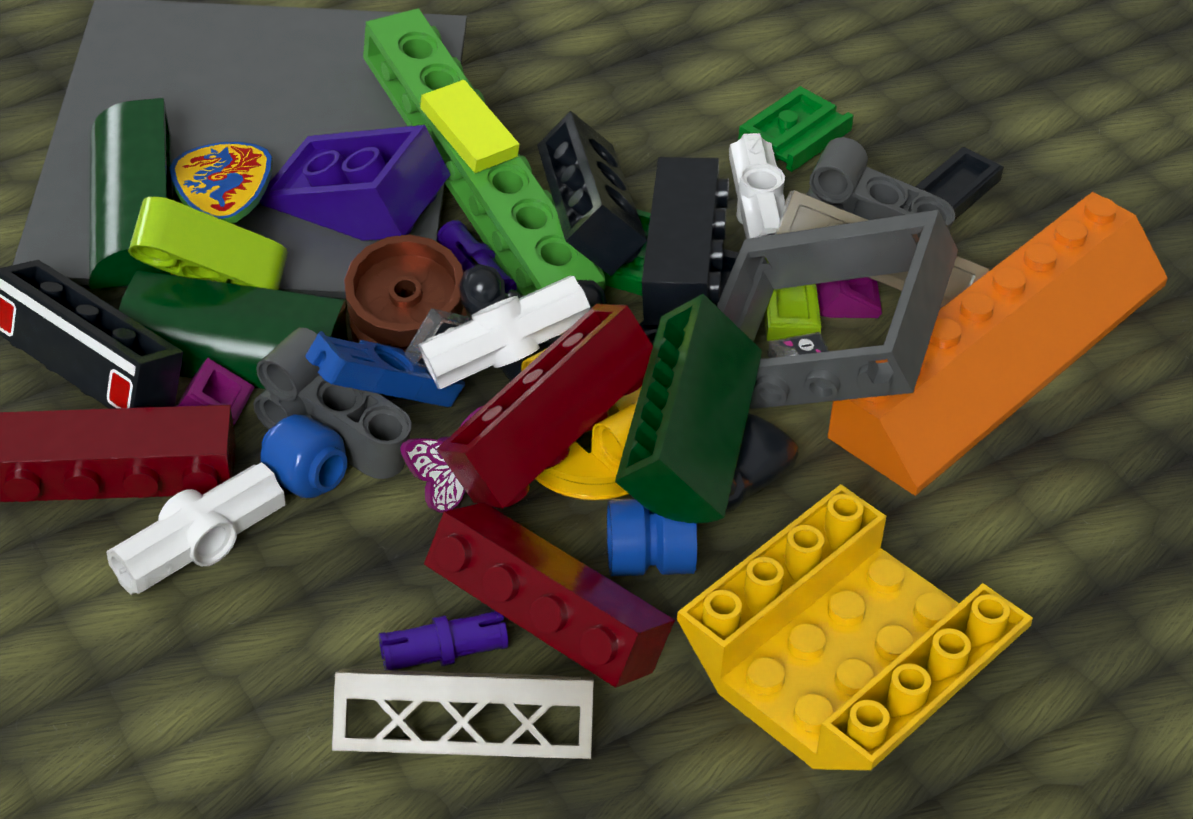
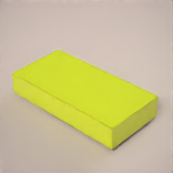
M465 80L421 95V110L474 173L518 157L520 145Z

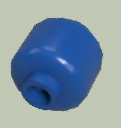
M293 414L281 419L267 431L263 438L260 463L265 464L274 473L280 487L301 498H315L333 490L345 475L347 457L343 438L333 429L306 415Z

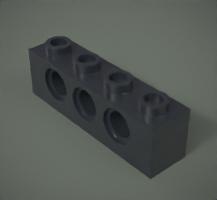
M570 111L540 141L537 147L565 241L612 276L623 264L632 262L638 256L647 238L613 145Z

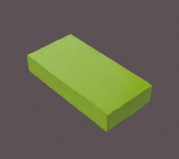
M816 284L773 290L764 313L767 341H785L816 334L820 337L821 321Z

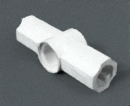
M760 133L743 134L741 139L730 144L729 160L738 198L736 217L743 224L746 239L775 235L786 209L783 195L785 175L776 165L772 143L765 141Z
M570 275L521 298L513 296L485 307L472 315L473 320L430 337L418 344L429 374L437 388L442 389L492 365L494 368H498L529 356L540 349V343L564 334L590 310V305L583 289L575 277Z
M262 462L258 465L250 466L203 495L194 489L181 491L170 498L163 506L157 522L106 551L109 566L117 576L120 585L130 595H133L135 593L140 594L192 561L201 567L213 565L224 558L233 548L237 534L285 506L284 491L278 484L274 473Z

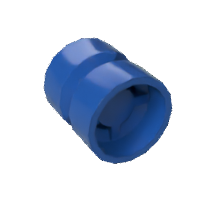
M634 498L608 499L607 550L610 576L644 575L651 565H656L662 575L695 574L697 563L696 523H685L664 518L648 510Z

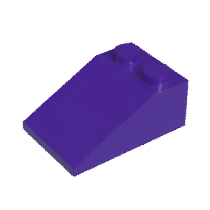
M425 125L307 136L272 178L260 203L263 206L360 240H381L386 237L408 235L414 227L413 224L425 208L435 200L437 192L451 174Z

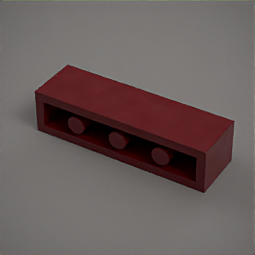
M596 304L437 448V451L474 503H486L489 506L502 509L511 506L526 496L530 489L529 484L545 469L556 466L568 456L570 452L569 446L584 432L591 431L595 424L608 418V410L619 399L635 392L642 386L653 345L628 305Z
M231 405L0 412V502L174 496L181 491L194 489L203 495L234 476L236 440Z
M486 503L444 511L424 565L615 688L653 673L675 622L670 616Z

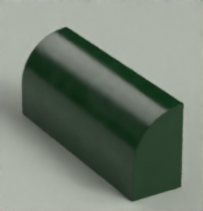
M164 98L133 100L115 104L100 113L92 124L90 130V289L129 285L136 270L174 275L135 259L128 251L143 199L156 196L173 200L170 166L172 164L171 132Z
M136 270L119 307L120 312L183 351L180 377L193 378L205 360L209 358L252 384L255 388L265 389L257 376L256 367L258 362L295 329L299 327L307 328L316 334L323 331L328 337L348 340L345 300Z
M704 294L661 316L615 479L618 485L648 510L664 518L685 523H708L725 517L762 355V350Z

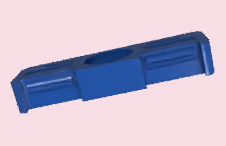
M323 331L317 334L305 355L312 365L320 368L318 373L330 384L444 407H452L465 386V382L459 380L439 389L429 374L426 365L418 363L421 357L406 354L400 348L364 340L355 343L328 337Z

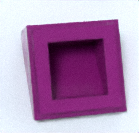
M863 277L816 284L819 312L822 317L878 318L882 314L876 280Z
M207 358L190 381L177 406L231 405L234 426L255 386Z

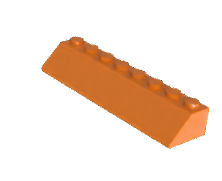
M1091 192L939 310L913 393L833 401L827 438L916 496L1166 286L1168 277L1136 215L1118 206L1112 200ZM885 359V360H876V363H885V362H888L887 359Z

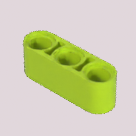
M156 196L143 199L128 250L135 259L177 276L279 290L288 256L287 248L272 239L177 201Z

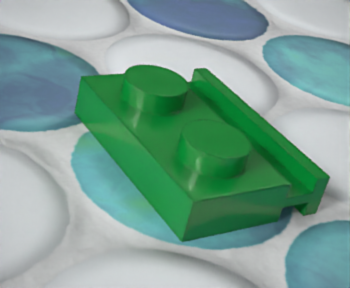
M799 86L740 125L738 140L741 139L743 134L760 133L765 141L772 143L775 161L779 159L787 163L786 169L793 172L823 151L831 140L841 138L852 130L854 115L849 112L844 115L836 112L837 106Z

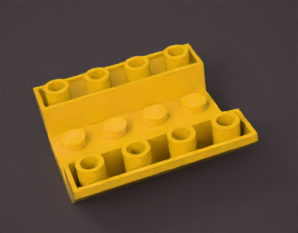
M841 484L680 609L677 613V621L718 694L812 769L872 770L1031 626L1033 617L984 583L960 603L952 599L881 548L887 516Z

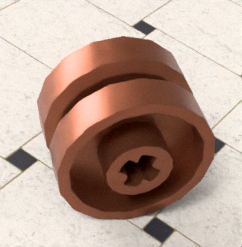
M410 234L386 237L366 246L351 261L344 279L353 342L359 343L360 340L400 348L406 354L422 357L418 344L435 336L442 322L458 326L466 323L467 312L461 302L458 288L463 270L462 265L452 251L433 239Z

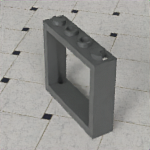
M939 210L744 239L717 307L752 341L755 339L774 289L908 271L884 345L761 359L749 409L914 392L958 253V248ZM876 360H888L885 363H876Z

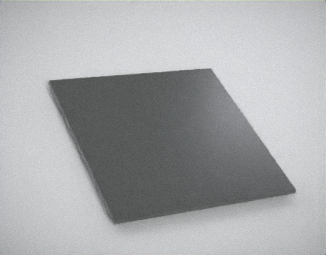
M94 0L13 265L39 259L76 284L89 286L90 130L98 115L115 104L133 100L164 98L171 132L172 162L182 153L208 144L244 142L259 145L267 149L272 156L273 167L270 181L307 136L406 127L407 124L363 59L366 21L401 12L156 0ZM423 14L428 23L438 29L442 43L450 55L456 57L462 64L467 16ZM445 183L437 192L435 200L425 208L413 224L414 227L409 233L410 235L430 238L437 242ZM173 188V200L182 203ZM260 202L248 215L234 223V225L272 239L287 248L288 256L279 291L328 298L346 299L344 279L351 261L366 246L379 241L360 240L263 206ZM126 285V286H115V287H127V288H128L129 285Z

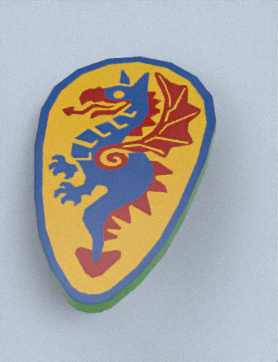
M219 142L199 146L182 153L173 160L170 166V174L173 188L184 205L234 224L248 215L260 202L272 176L273 161L269 151L259 145L244 142Z

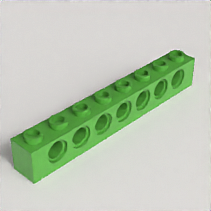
M419 8L366 21L363 59L407 126H426L451 174L445 181L446 186L484 244L494 251L497 264L517 284L516 291L521 293L522 296H526L570 275L574 276L577 280H593L604 290L606 281L603 270L565 241L552 195L548 190H543L533 176L526 157L518 154L516 158L474 173L421 110V95L461 80H465L485 103L482 93L478 89H474L464 75L460 61L456 57H452L442 43L438 29L428 23Z

